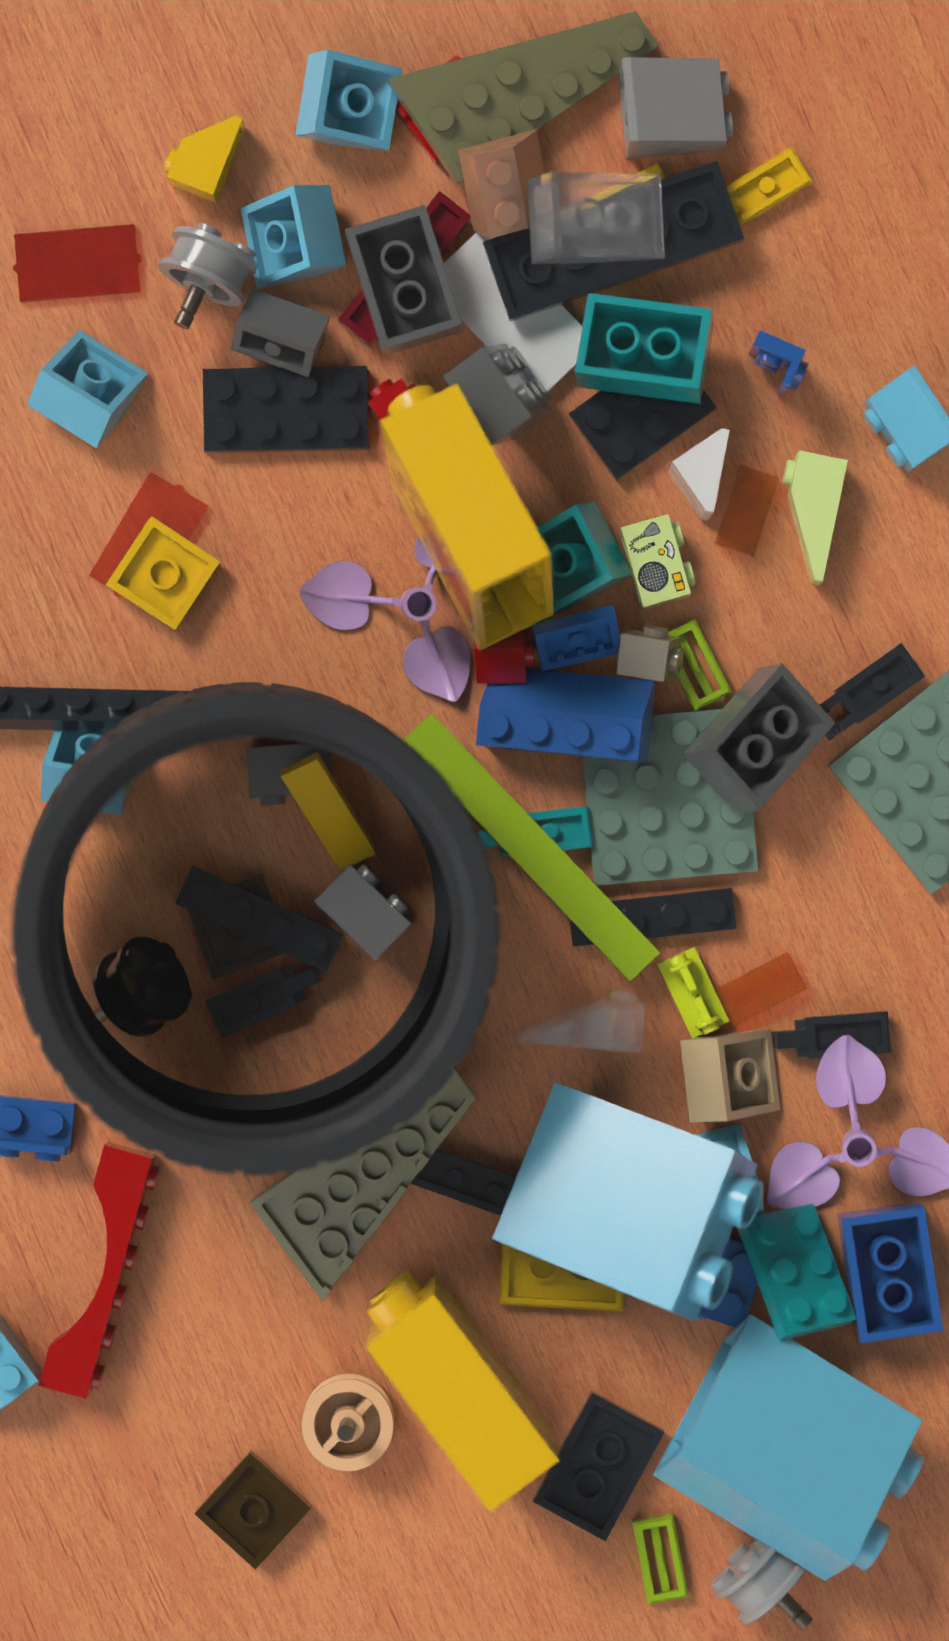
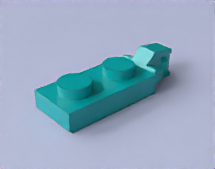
M588 806L527 813L563 851L593 847ZM477 831L484 848L499 846L500 856L508 855L486 831Z

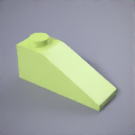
M799 450L794 460L787 459L782 483L789 485L787 497L810 583L820 585L824 579L848 460Z

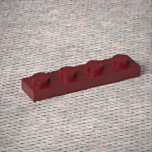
M439 191L426 207L442 258L469 224L471 216ZM361 289L338 318V322L371 347L377 340V336L363 290Z

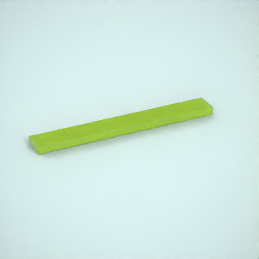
M432 713L403 739L434 766L451 786L452 791L458 796L467 812L628 981H632L660 954L649 940Z

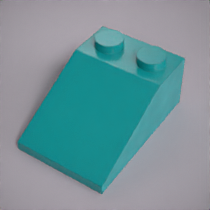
M596 501L576 504L536 528L551 555L554 615L546 619L601 593L633 575Z

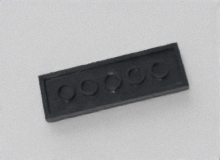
M717 161L535 223L527 229L483 241V247L509 322L582 298L587 296L588 293H596L743 242L744 236Z

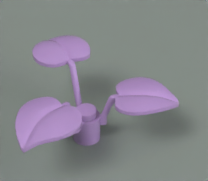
M417 537L415 543V558L420 564L431 569L427 574L423 588H410L402 594L400 599L368 596L372 587L370 576L360 565L349 561H338L325 566L301 586L300 596L308 610L321 622L340 630L356 629L364 625L369 617L367 603L399 606L405 617L421 622L422 632L425 637L412 640L405 649L403 669L406 676L416 687L425 692L452 702L460 698L469 677V647L462 634L453 627L443 626L431 634L429 618L434 614L437 604L431 590L433 589L434 578L438 572L419 537Z
M843 1035L827 1048L820 1060L816 1073L817 1091L826 1105L833 1108L849 1105L852 1129L842 1139L843 1151L827 1155L823 1158L820 1149L809 1142H793L783 1147L777 1153L771 1165L767 1202L771 1206L782 1209L812 1203L815 1207L832 1198L840 1184V1177L837 1171L828 1164L837 1161L843 1163L847 1160L853 1166L863 1167L870 1164L875 1157L879 1158L886 1154L895 1155L889 1162L888 1171L897 1189L911 1196L932 1195L949 1188V1144L933 1130L914 1127L902 1133L899 1140V1148L895 1146L876 1147L873 1135L868 1130L860 1128L856 1103L869 1104L880 1096L886 1082L885 1070L874 1052L859 1043L852 1036Z

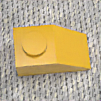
M234 115L182 138L178 149L172 147L164 165V171L168 172L167 179L170 185L216 203L246 128L243 118Z

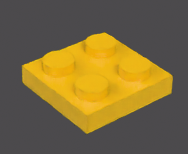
M151 516L106 583V586L175 631L220 561Z

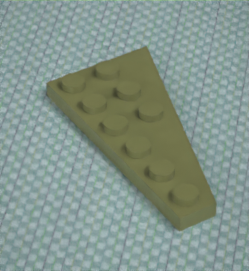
M634 11L388 79L387 83L452 180L458 185L464 181L458 150L529 130L540 129L617 76L620 72L622 58L644 57L659 45L638 13Z
M456 1066L452 1069L453 1075L436 1096H432L426 1102L427 1105L404 1125L399 1123L393 1128L394 1132L368 1148H361L357 1150L358 1153L329 1164L327 1161L317 1163L318 1167L288 1173L251 1199V1206L322 1301L405 1193L419 1171L421 1172L430 1160L431 1155L476 1099V1093Z

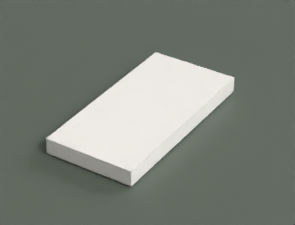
M476 232L443 264L460 320L485 346L506 343L509 349L512 346L516 347L527 362L528 366L523 370L532 383L538 380L549 392L576 366L582 326L562 305L509 322L483 247V241L490 238Z

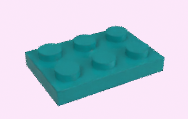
M813 1203L757 1215L746 1229L738 1228L779 1341L848 1325L857 1319Z

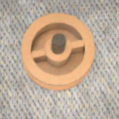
M355 1373L338 1374L320 1383L308 1398L302 1417V1434L308 1450L319 1462L339 1471H356L376 1462L388 1448L394 1427V1410L388 1394L371 1378Z

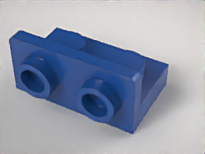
M762 330L758 332L748 353L755 357L754 364L773 373H776L779 368L785 370L776 391L777 394L782 396L785 395L789 388L796 390L809 364L802 360L805 349Z
M613 605L532 625L542 671L563 668L568 665L619 653L621 640Z
M0 1095V1156L19 1157L20 1151L36 1152L35 1159L60 1161L61 1155H68L72 1152L77 1103Z
M729 1237L721 1258L730 1261L732 1264V1274L727 1291L715 1309L702 1306L697 1318L703 1320L707 1318L736 1328L747 1318L758 1282L743 1242Z

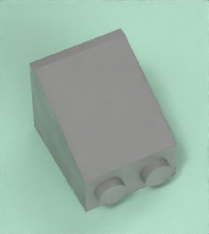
M622 58L619 72V89L626 159L724 150L727 142L726 137H733V122L731 112H724L723 97L729 96V80L727 71L720 72L719 59Z

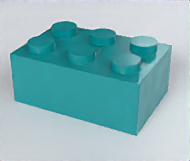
M588 293L575 367L578 387L701 404L714 326L712 309Z

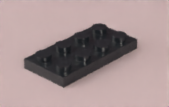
M367 366L313 367L309 377L284 368L203 369L204 452L369 450Z

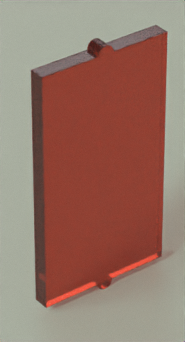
M135 224L14 234L16 264L13 265V270L17 273L20 303L141 293L138 263L142 261V257L137 253Z
M150 472L89 576L106 586V583L151 516L187 540H190L209 506L184 492L182 485L174 486ZM114 591L116 597H121V595Z

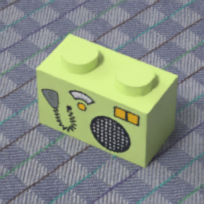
M669 514L620 528V537L629 568L633 574L631 576L641 610L690 596L691 591L689 587L696 585L690 562L682 563L678 547L684 546V539L678 522L671 523Z

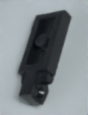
M293 965L284 969L281 967L207 999L206 1003L221 1038H224L298 1006L299 1002L307 999L303 990L322 982V978L315 967L296 974Z
M888 1011L804 1017V1019L794 1020L795 1030L773 1031L775 1048H796L797 1057H807L808 1059L822 1058L827 1048L843 1035L852 1036L875 1054L891 1053Z

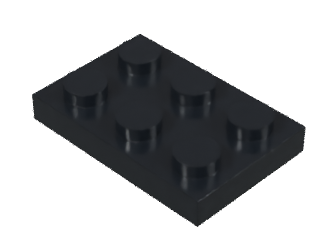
M704 389L701 404L600 390L571 411L568 416L615 481H618L714 412L717 407Z
M591 1390L558 1451L559 1461L548 1469L533 1497V1502L606 1542L665 1433L664 1429Z

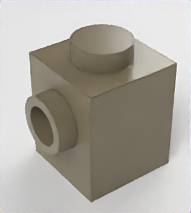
M644 626L643 631L633 629L622 633L616 674L660 682L675 678V674L679 673L682 668L684 651L679 648L680 637L668 635V629L659 626Z

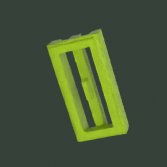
M695 619L668 632L670 636L680 637L679 646L683 649L684 656L705 695L701 699L698 698L683 667L679 673H676L694 711L732 693ZM689 631H691L720 688L715 692L712 691L684 636Z
M673 1513L664 1514L665 1516L660 1517L651 1516L644 1520H632L648 1604L688 1597ZM667 1526L678 1589L670 1590L659 1533V1527ZM645 1529L651 1530L662 1592L654 1593L642 1531Z

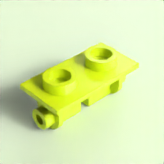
M695 947L657 964L691 1038L708 1034L729 1022Z

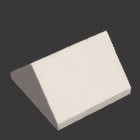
M721 428L675 459L668 470V473L701 520L708 521L714 513L729 436L728 429Z

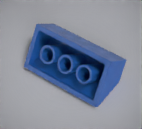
M527 669L526 683L487 684L480 702L476 745L495 749L647 764L656 681Z

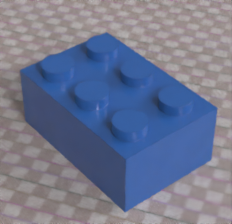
M919 1202L837 1214L849 1299L857 1318L853 1321L854 1333L859 1342L866 1343L943 1331L925 1207Z

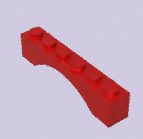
M107 1142L104 1145L93 1183L102 1206L107 1231V1254L103 1276L93 1300L82 1317L49 1345L38 1386L84 1399L89 1396L92 1388L99 1390L105 1372V1366L99 1364L102 1350H110L116 1331V1326L110 1324L114 1309L121 1310L127 1291V1286L121 1285L125 1269L132 1270L138 1251V1246L132 1245L136 1229L143 1230L149 1211V1206L142 1205L147 1189L154 1190L160 1166L153 1165L156 1154L112 1142Z

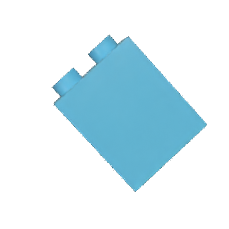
M555 1082L492 1239L696 1322L701 1307L715 1309L727 1291L732 1274V1264L730 1261L721 1258L733 1226L746 1229L755 1218L762 1200L763 1183L752 1178L757 1164L733 1149Z
M750 1314L725 1336L653 1475L826 1581L852 1564L865 1571L880 1554L888 1538L890 1527L876 1519V1516L887 1493L897 1499L903 1497L915 1481L922 1467L924 1456L910 1448L922 1419L792 1339L779 1341L774 1328Z

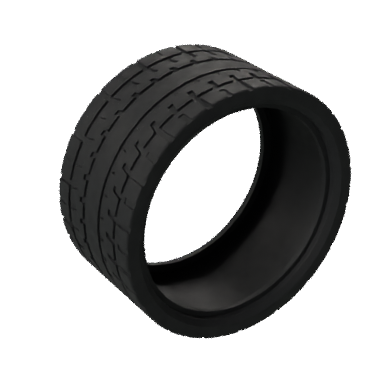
M236 682L192 689L187 694L181 692L159 700L153 705L144 707L119 722V725L113 730L112 728L109 729L75 761L50 796L27 848L15 891L11 935L12 955H16L14 972L19 996L23 1000V1010L34 1037L39 1036V1047L54 1072L59 1073L62 1077V1083L83 1106L88 1104L91 1107V1114L114 1132L118 1131L123 1134L126 1140L151 1153L154 1150L162 1153V1158L189 1167H201L205 1171L234 1175L235 1171H242L245 1175H274L276 1172L286 1171L291 1173L318 1167L317 1163L327 1161L329 1164L358 1153L357 1150L364 1147L368 1148L393 1133V1128L399 1123L404 1125L427 1105L426 1102L432 1096H436L453 1075L452 1069L455 1064H460L476 1037L474 1035L476 1029L480 1027L490 1000V996L487 993L489 987L494 985L498 962L496 950L497 946H499V914L494 910V905L498 904L493 874L489 870V860L479 833L474 831L471 826L474 823L458 796L452 791L451 786L434 766L423 758L424 756L375 719L332 697L282 684L271 683V685H263L262 682ZM263 736L293 739L320 746L362 766L380 779L406 810L424 846L433 882L435 921L427 964L417 990L393 1027L373 1048L337 1073L303 1087L269 1094L237 1095L192 1087L156 1071L127 1051L108 1032L85 999L73 972L64 932L63 901L67 875L76 851L92 823L121 789L145 770L165 758L188 748L216 740Z

